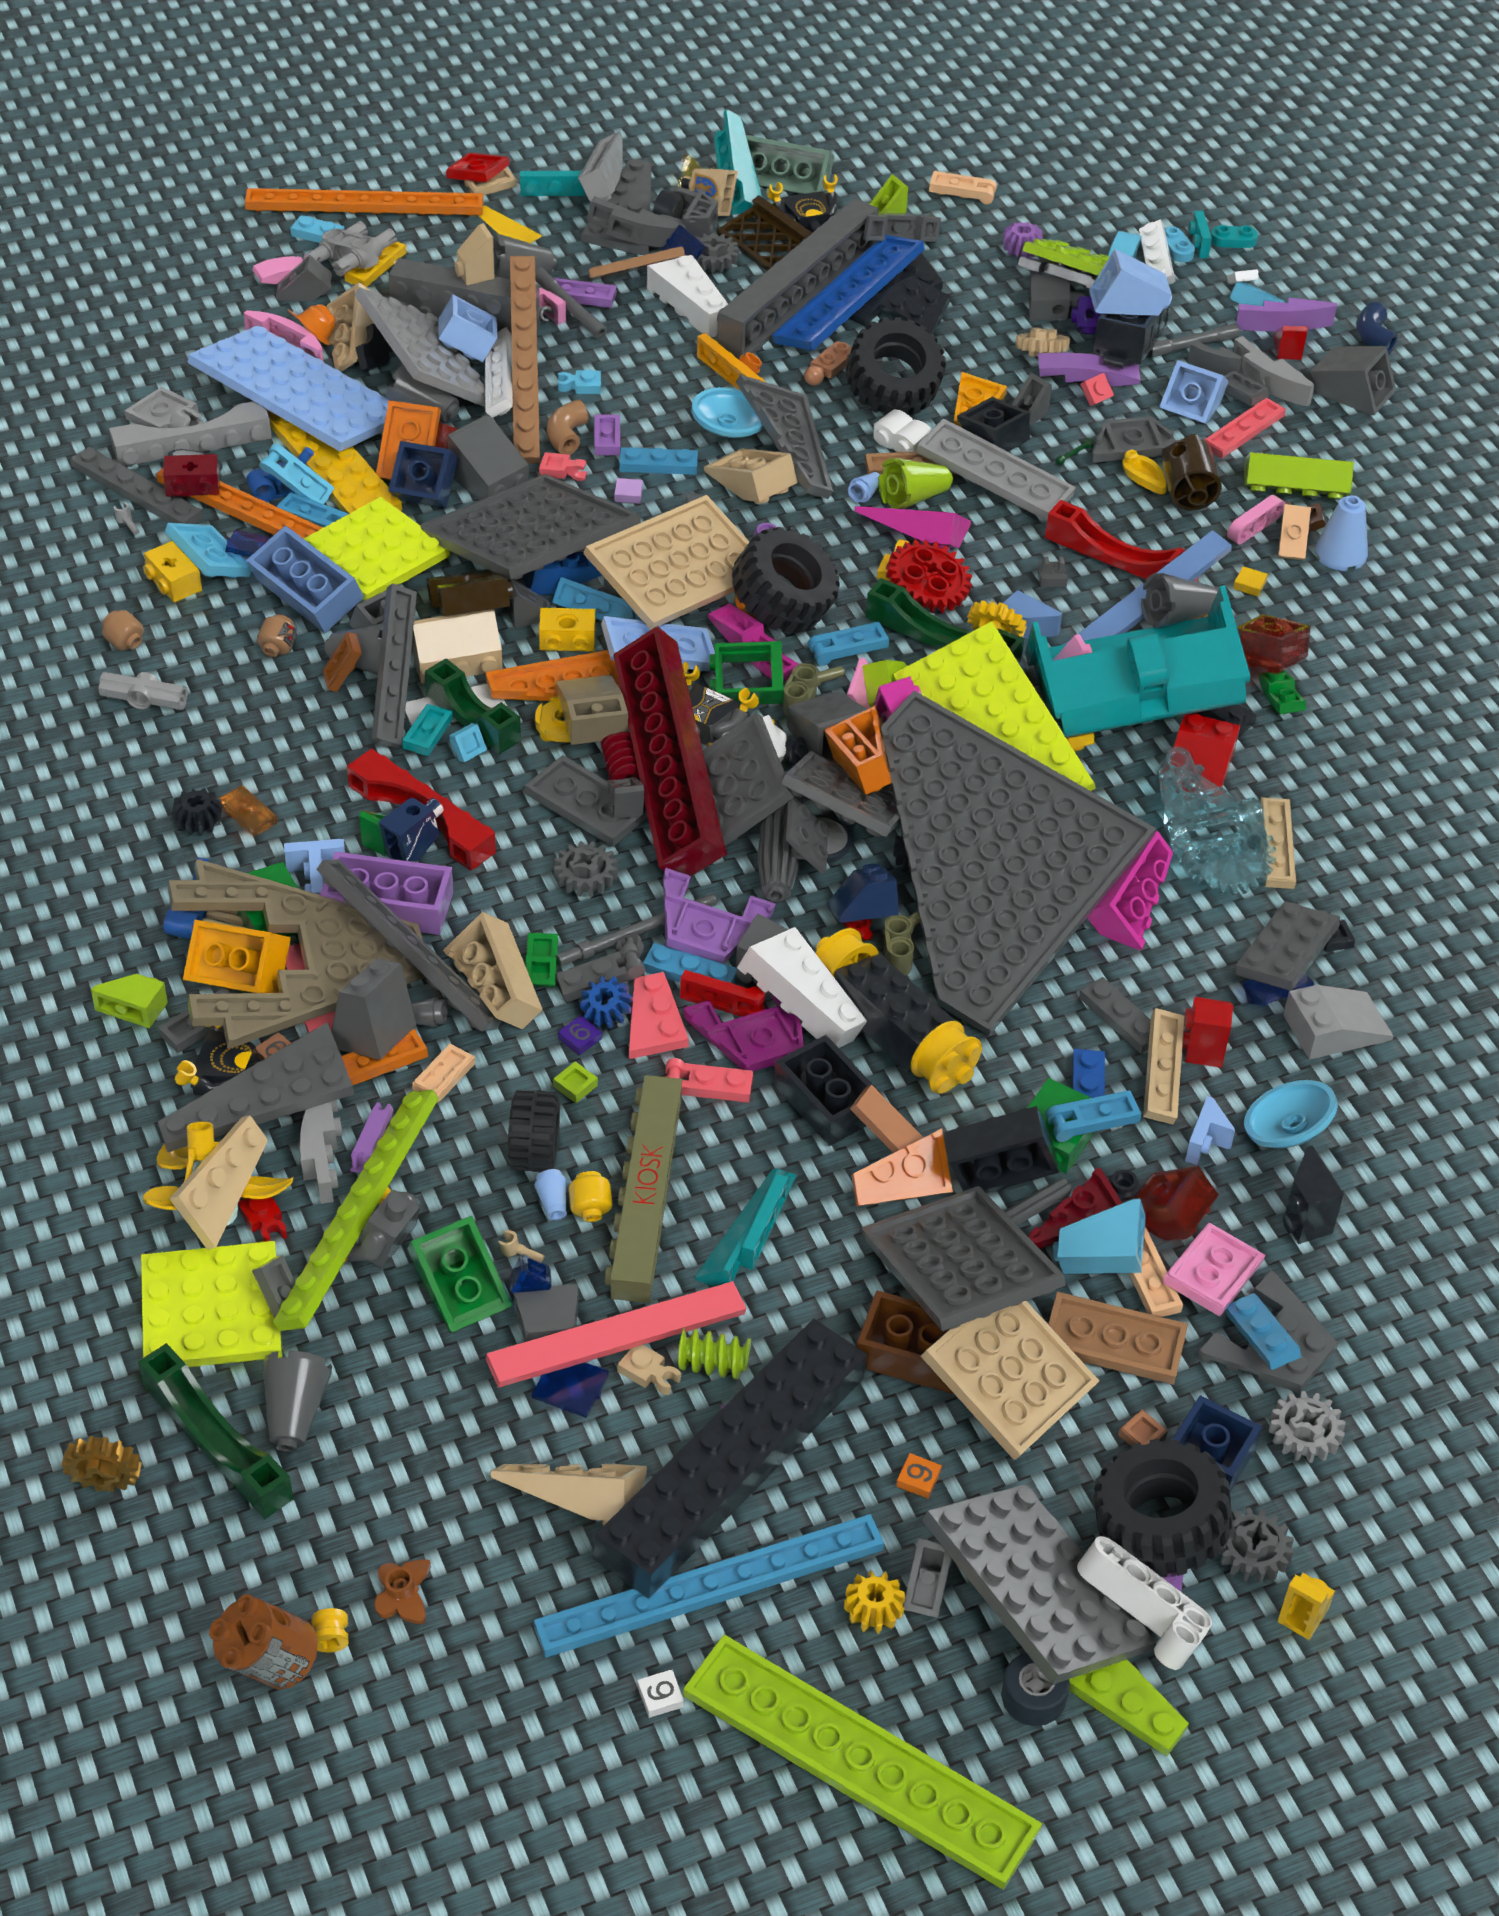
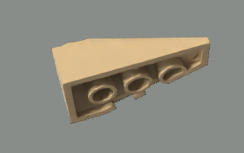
M357 283L327 305V308L335 317V329L329 338V342L334 347L332 357L335 369L341 372L357 361L358 356L355 347L366 343V327L372 323L374 324L354 295L359 287L370 290L361 283Z
M503 1464L491 1470V1478L588 1519L603 1520V1525L643 1487L647 1474V1466L602 1464V1468H593L588 1471H583L581 1464L559 1466L555 1468V1471H550V1465Z

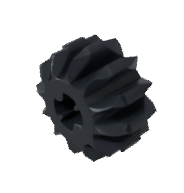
M192 788V791L189 793L182 791L180 797L174 798L173 820H175L179 830L187 831L189 836L195 832H199L202 836L204 831L213 832L214 827L220 825L223 812L222 804L215 792L208 793L205 788L200 791Z

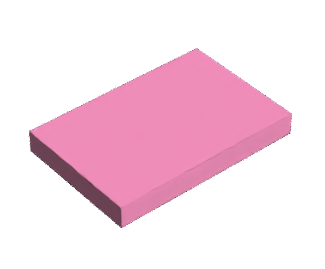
M1208 1223L1165 1274L1162 1283L1214 1314L1221 1316L1260 1267L1265 1255L1215 1225Z

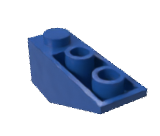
M575 552L568 555L564 560L554 561L545 565L543 569L532 570L523 574V580L527 588L539 595L555 594L561 577L582 584L600 577L602 574L583 554L584 552Z

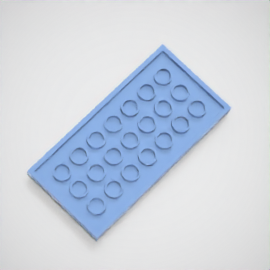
M254 326L251 329L188 354V364L340 452L383 432L388 406L387 398L381 396L377 391L362 385L359 381L346 376L340 370L323 363L321 359L315 358L304 352L303 349L288 343L284 338L272 334L262 326Z

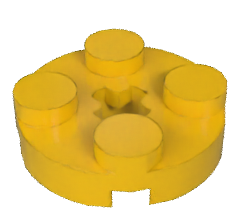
M559 696L550 698V703L544 706L541 703L535 712L536 729L540 733V738L546 742H570L565 720H561V717H564Z

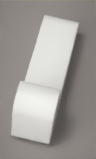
M1097 1537L1078 1562V1572L1087 1582L1161 1637L1154 1648L1157 1659L1170 1669L1178 1670L1182 1668L1210 1629L1212 1620L1209 1614L1109 1538Z

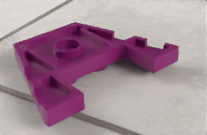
M770 991L768 992L777 1007L724 1023L720 1021L710 1001L683 1009L685 1020L742 1070L757 1071L773 1066L776 1060L804 1046L800 1018L795 1014H788L781 1008L782 1002Z

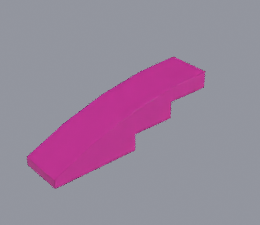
M730 603L708 614L709 620L729 643L775 641L764 634L762 623ZM782 654L783 682L789 679L794 667L799 664ZM771 661L750 662L771 679Z

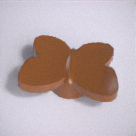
M430 1560L409 1561L401 1567L393 1563H386L380 1566L378 1578L381 1585L385 1588L383 1592L378 1594L374 1603L379 1617L387 1619L398 1613L399 1617L404 1621L414 1624L425 1623V1607L417 1592L419 1590L418 1585L422 1583L431 1569Z

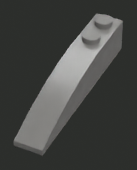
M620 131L598 142L578 177L590 203L594 196L605 201L609 200L619 182L623 161L622 134Z

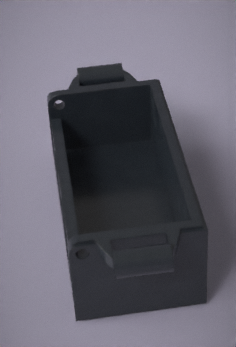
M1170 305L1163 309L1159 316L1102 313L1097 321L1094 354L1102 356L1103 365L1123 369L1124 366L1131 363L1140 365L1167 327Z

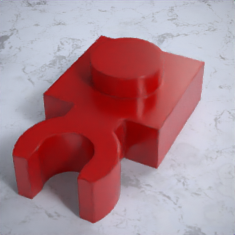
M272 1197L265 1199L246 1198L238 1202V1209L251 1231L256 1232L261 1229L263 1242L271 1241L270 1234L273 1232L279 1233L283 1239L287 1238L286 1226L280 1221L283 1220L282 1212Z

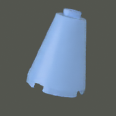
M1351 495L1340 499L1316 543L1315 554L1320 556L1319 561L1331 569L1347 571L1348 567L1356 566L1355 569H1358L1366 563L1368 556L1366 506L1357 496Z

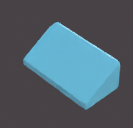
M1236 282L1230 295V299L1239 304L1263 306L1264 301L1285 303L1284 300L1246 282Z

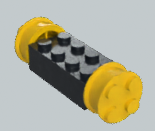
M846 928L840 930L830 937L822 938L818 942L816 955L867 1020L861 1030L907 1072L912 1071L917 1077H925L928 1080L929 1088L938 1094L945 1093L958 1084H966L973 1077V1069L983 1050L980 1040L976 1037H968L964 1033V1027L961 1023L953 1020L949 1014L943 1011L886 958L878 954L875 946L869 943L864 944L860 933L856 929Z

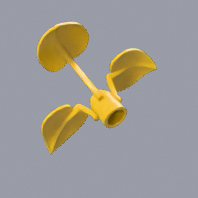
M209 1122L188 1124V1146L167 1152L164 1143L157 1155V1165L164 1169L173 1170L186 1168V1181L192 1174L194 1162L204 1160L219 1143L214 1142L213 1124ZM251 1176L241 1197L265 1199L275 1196L293 1183V1177L270 1178ZM161 1186L150 1189L143 1195V1203L160 1209L177 1210L170 1198L179 1187Z

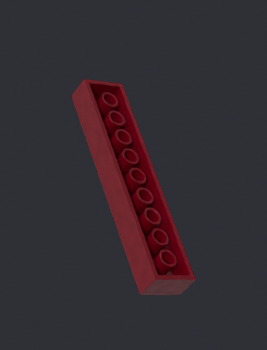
M656 626L614 653L613 656L620 689L628 711V726L640 782L644 785V801L658 866L663 871L668 868L692 876L724 857L727 853L678 643L660 627Z

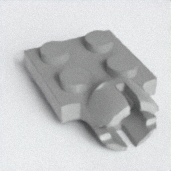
M160 387L124 410L127 420L148 427L180 428L203 423V420L199 419L202 417V414L198 412L197 403L163 387Z

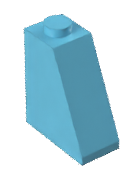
M1132 1199L1060 1228L1059 1241L1053 1244V1256L1055 1261H1059L1063 1274L1142 1273L1146 1216L1141 1200Z

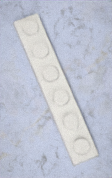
M507 327L497 332V340L485 358V411L492 418L497 415L506 414L513 407L512 334Z

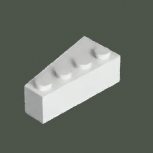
M692 255L681 256L676 259L647 265V290L652 294L657 293L660 295V300L663 303H670L675 307V312L678 315L689 318V323L702 334L706 333L711 338L716 337L718 333L717 314L728 303Z
M796 927L750 946L737 967L744 975L747 973L752 975L758 981L757 986L765 993L770 991L782 1002L780 1007L788 1014L792 1013L798 1016L803 1021L801 1025L816 1039L827 1035L840 1048L853 1042L867 1022Z

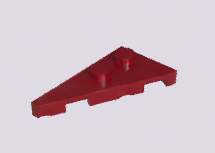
M1100 1167L1096 1168L1092 1172L1091 1178L1083 1186L1078 1185L1073 1190L1072 1195L1069 1198H1065L1049 1214V1219L1040 1228L1035 1227L1029 1233L1028 1238L1039 1249L1051 1246L1054 1242L1059 1241L1060 1228L1122 1204Z

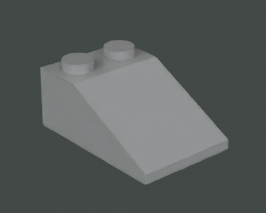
M1313 985L1289 991L1283 1016L1309 1060L1393 1040V1034L1367 992L1323 985Z

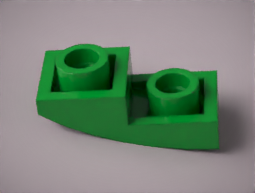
M1273 668L1268 672L1258 674L1259 682L1267 699L1280 715L1306 710V700L1295 691V679L1284 669Z

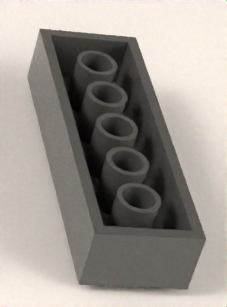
M398 258L388 274L390 297L397 299L402 305H412L421 313H431L439 318L451 296L455 295L495 316L497 319V332L507 327L512 334L510 279L494 276V279L466 285L461 276H457L454 268ZM536 284L537 331L540 327V295L538 284Z

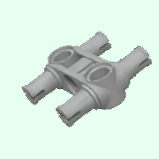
M358 221L346 230L337 228L325 232L322 235L323 240L320 241L319 247L306 253L304 259L311 255L319 263L326 259L335 261L332 263L335 268L334 271L338 276L342 277L355 267L365 269L376 265L379 262L378 257L381 255L382 250L396 243L397 238L394 237L396 235L390 228L376 237L366 236L368 234V231L364 230L366 225L362 221Z

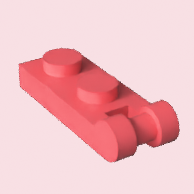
M671 1058L667 1061L665 1071L668 1075L665 1077L689 1079L682 1080V1095L750 1102L753 1083V1071L689 1064L684 1063L683 1060L678 1058Z

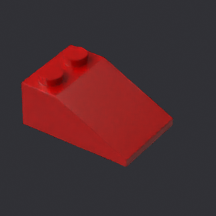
M1193 713L1184 715L1161 791L1216 806L1236 750L1240 725Z

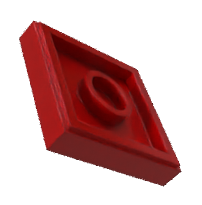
M469 152L445 170L446 177L488 182L510 165L509 157Z

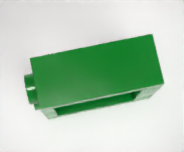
M781 641L715 643V654H709L710 671L716 672V679H710L711 690L742 704L738 696L743 688L723 689L722 663L771 661L772 687L748 688L750 695L747 700L755 693L759 699L758 705L783 704L784 687Z

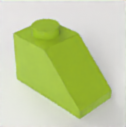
M133 974L98 984L91 989L95 1011L149 1029L168 1003L164 982L140 974Z

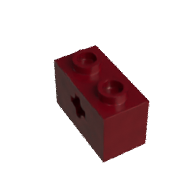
M218 454L164 456L163 478L166 497L219 495L220 471Z

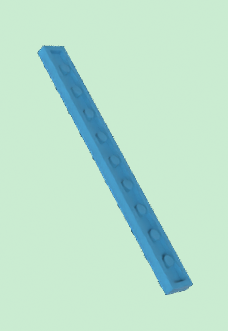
M871 1514L672 1576L649 1599L636 1589H631L535 1619L534 1629L544 1656L547 1658L883 1551L884 1542Z

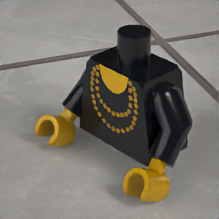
M836 174L833 176V183L827 182L826 175L824 176L822 186L827 190L826 194L824 191L780 198L783 191V185L780 182H777L775 186L776 191L772 189L770 184L766 192L768 198L774 200L773 205L812 233L838 212L837 193L834 192L838 181Z
M214 1026L215 1030H209L195 1064L184 1060L178 1065L177 1070L179 1072L175 1076V1081L181 1086L190 1083L193 1094L204 1095L257 1064L256 1046L251 1042H247L233 1048H227L223 1026Z

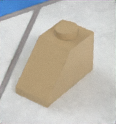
M484 223L479 224L457 250V262L454 263L455 271L458 277L461 276L466 285L494 279L493 236Z

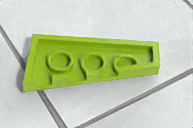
M1128 1659L1069 1679L1070 1692L1166 1757L1187 1731L1189 1723Z

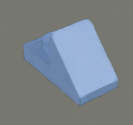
M1207 1096L1189 1141L1185 1161L1198 1165L1202 1153L1208 1154L1211 1144L1225 1149H1231L1235 1129L1212 1097Z

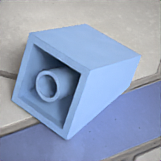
M1114 249L1089 289L1095 312L1103 314L1159 316L1162 310L1170 305L1172 300V293L1165 273L1117 249Z

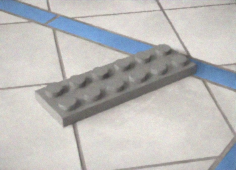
M944 418L917 446L916 452L946 466L950 471L961 475L1046 521L1048 513L1059 500L1068 502L1075 493L1076 487Z

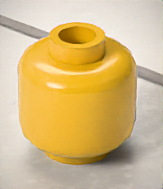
M587 1171L579 1173L568 1187L570 1209L574 1215L583 1217V1221H599L602 1219V1215L611 1210L613 1205L609 1180L601 1176L599 1172Z

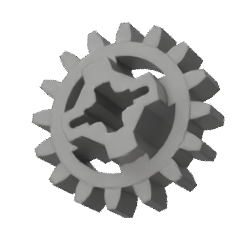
M1305 1391L1301 1392L1300 1398H1296L1292 1393H1289L1286 1402L1281 1399L1278 1400L1276 1409L1272 1410L1270 1416L1269 1433L1275 1434L1273 1443H1282L1284 1445L1282 1450L1284 1455L1290 1451L1294 1452V1460L1296 1461L1301 1458V1455L1306 1456L1309 1463H1313L1316 1455L1322 1461H1325L1328 1452L1334 1455L1337 1453L1338 1447L1342 1444L1345 1435L1343 1431L1346 1423L1343 1420H1339L1341 1410H1331L1332 1401L1330 1399L1324 1403L1320 1402V1395L1318 1393L1313 1398H1308ZM1290 1416L1289 1424H1285V1419ZM1328 1429L1329 1435L1325 1438L1324 1433Z

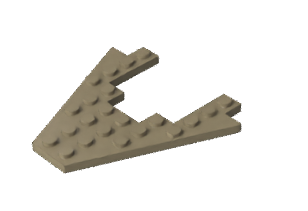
M196 860L195 862L196 880H169L167 889L171 911H263L267 932L298 933L305 970H278L276 979L279 993L189 994L187 1004L191 1026H223L227 1048L242 1045L335 1011L339 992L376 958L401 963L406 984L426 978L418 969L411 967L405 961L406 957L398 949L388 945L385 941V936L377 929L369 926L365 922L364 916L357 909L350 907L345 902L203 860ZM401 919L422 940L419 924Z

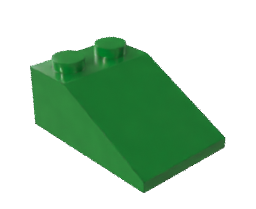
M472 1215L410 1242L407 1249L420 1279L451 1334L512 1307Z

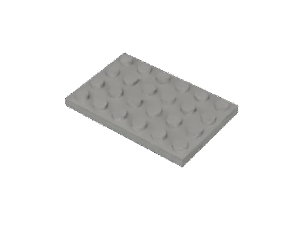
M361 287L358 288L354 294L413 379L485 407V384L479 379L480 375L470 367V361L458 349L448 348L441 343V340H439L438 318L435 315L421 313L412 305H402L393 297L385 298L374 289L368 291Z

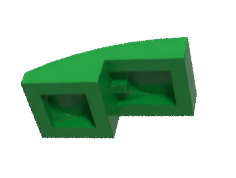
M528 933L525 967L533 987H555L557 958L555 956L558 954V934Z

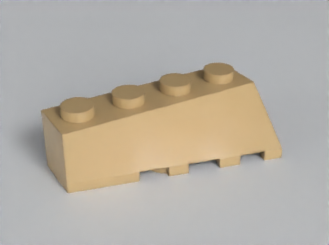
M482 912L443 950L447 956L455 961L454 965L466 975L468 978L467 982L480 993L479 997L497 1019L523 1029L543 1010L508 923Z

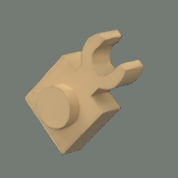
M644 1345L631 1348L618 1363V1373L644 1388L650 1382L656 1384L657 1390L664 1395L671 1393V1385L664 1380L672 1379L677 1383L681 1381V1372L677 1368L672 1366L663 1367L665 1365V1357Z

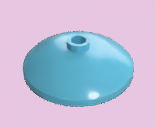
M726 387L711 388L700 392L693 399L691 411L694 419L704 429L715 435L727 438H744L754 435L764 428L741 390Z
M1314 1080L1288 1082L1267 1091L1250 1106L1245 1115L1244 1127L1249 1138L1259 1145L1270 1148L1294 1147L1312 1140L1329 1126L1337 1112L1338 1102L1333 1090L1322 1082Z

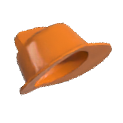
M319 304L312 305L299 315L287 309L318 340L326 345H331L329 338L335 329V317L327 307Z

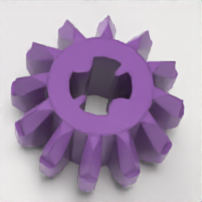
M1019 221L1018 224L1010 223V226L1005 228L1003 234L1004 250L1008 251V255H1016L1017 258L1020 256H1036L1024 252L1023 248L1025 241L1034 242L1035 238L1043 239L1042 230L1036 224H1029V221L1026 223Z

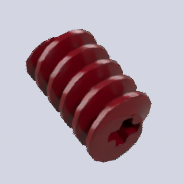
M619 732L604 737L600 743L609 779L617 780L636 777L640 781L630 733Z

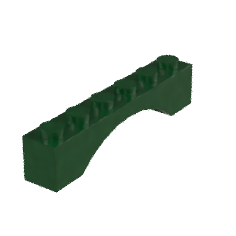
M881 578L867 593L865 618L880 622V624L937 649H941L973 632L938 619L914 600L904 587ZM997 629L1016 660L1021 663L1024 639L1002 629Z
M167 1343L138 1361L142 1385L264 1519L293 1500L290 1476L270 1454L253 1446L228 1423L207 1397L186 1363Z

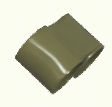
M803 663L795 666L784 686L783 713L787 716L789 705L814 698L817 687L822 682L844 676L843 667L840 665L818 672L817 668L811 664Z
M918 910L908 918L903 915L889 916L885 920L883 936L884 958L904 976L908 975L912 970L914 945L911 940V934L914 928L921 923Z

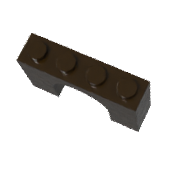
M489 569L426 578L429 604L433 608L440 607V613L443 616L510 606L509 599L513 598L511 582H507L505 577Z

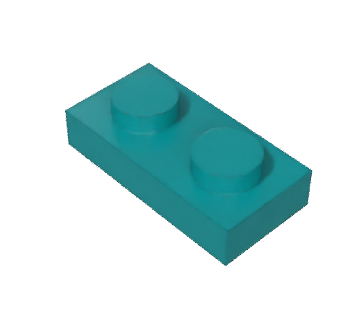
M1194 211L1193 220H1190L1188 225L1189 235L1193 236L1192 243L1195 249H1197L1199 258H1209L1212 237L1204 211Z
M427 703L403 738V749L429 756L452 722L453 711Z

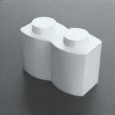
M894 409L874 424V439L879 445L894 449L896 452H916L918 444L932 429L924 422L913 420L905 412Z

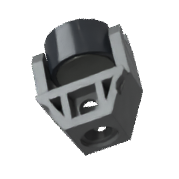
M676 187L672 188L671 191L661 190L656 198L652 213L686 225L682 240H695L696 236L703 238L704 233L710 236L718 224V202L711 196L706 195L702 189L699 192H694ZM686 209L687 211L681 220L683 210Z

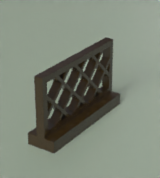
M758 195L752 199L753 206L718 228L717 234L719 236L725 234L726 239L732 237L733 242L738 243L740 252L768 271L773 267V263L780 261L786 256H774L775 251H788V254L805 238L809 237L812 232ZM752 216L758 220V222H745ZM744 229H757V232L744 234ZM761 229H770L773 231V233L760 232ZM740 230V234H729L728 232ZM759 240H772V244L759 245ZM776 240H786L788 244H776ZM743 241H755V245H744ZM758 252H771L770 256H760Z

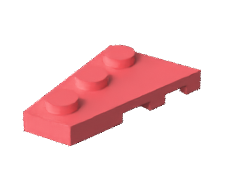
M661 972L635 978L629 1059L689 1047V1038L665 973Z

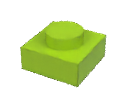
M576 1061L553 1079V1087L575 1103L579 1102L598 1086V1078Z

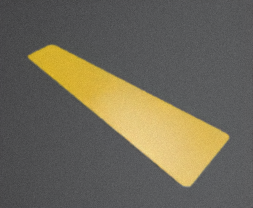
M483 206V214L478 215L498 234L532 243L542 237V235L487 206Z

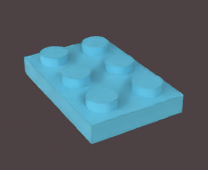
M167 524L165 533L200 569L203 575L207 577L227 576L230 578L250 577L252 570L247 561L212 525Z

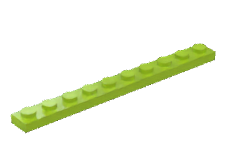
M433 1089L412 1091L403 1098L398 1111L390 1120L389 1126L382 1138L377 1142V1146L369 1160L364 1164V1168L356 1182L351 1186L350 1192L343 1204L338 1208L337 1214L330 1226L325 1230L320 1243L310 1255L307 1265L296 1279L294 1287L286 1300L281 1304V1308L273 1320L279 1331L303 1329L309 1324L439 1098Z

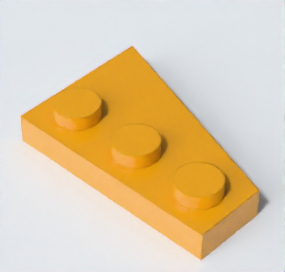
M961 372L953 424L961 427L957 420V415L991 397L1003 400L1007 393V386Z

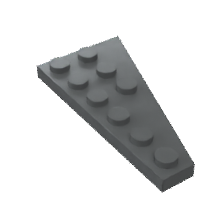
M740 374L736 381L737 385L778 450L782 453H791L796 478L804 491L815 497L820 496L829 499L833 489L807 395Z

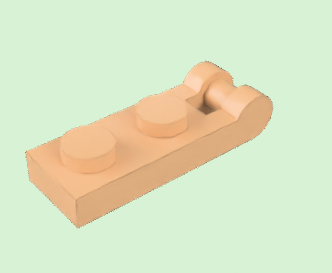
M934 171L929 185V192H935L940 195H955L961 198L980 199L983 204H990L993 201L997 184L991 179Z

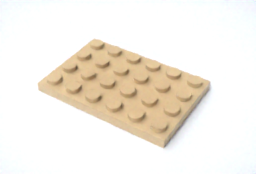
M705 495L586 546L583 554L651 630L656 626L663 625L735 592L732 584V568L749 541L708 495Z

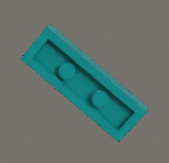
M520 171V196L587 195L578 179L582 171Z

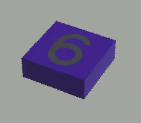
M580 1015L558 1031V1039L580 1055L602 1040V1032Z

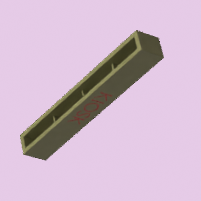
M645 1075L643 1088L637 1087L635 1106H639V1112L632 1113L631 1131H635V1136L628 1137L627 1155L631 1156L630 1162H624L623 1181H627L626 1187H620L618 1206L623 1208L622 1213L616 1212L614 1221V1232H618V1238L611 1239L609 1257L614 1259L613 1266L607 1265L605 1285L611 1286V1299L644 1303L651 1302L682 1101V1079Z

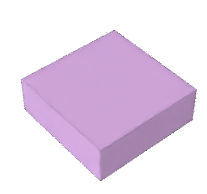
M617 478L614 502L640 504L643 480Z

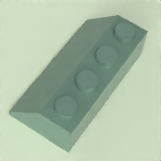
M746 135L759 186L768 188L771 184L772 189H776L777 182H780L783 185V191L798 194L825 190L822 186L823 179L826 175V180L829 182L834 162V156L830 150Z

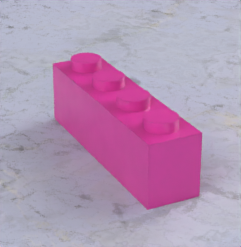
M1158 830L1151 841L1087 917L1100 935L1137 950H1142L1146 940L1142 937L1144 931L1150 928L1152 918L1149 915L1152 906L1158 903L1160 897L1158 887L1159 884L1165 881L1173 856V851Z

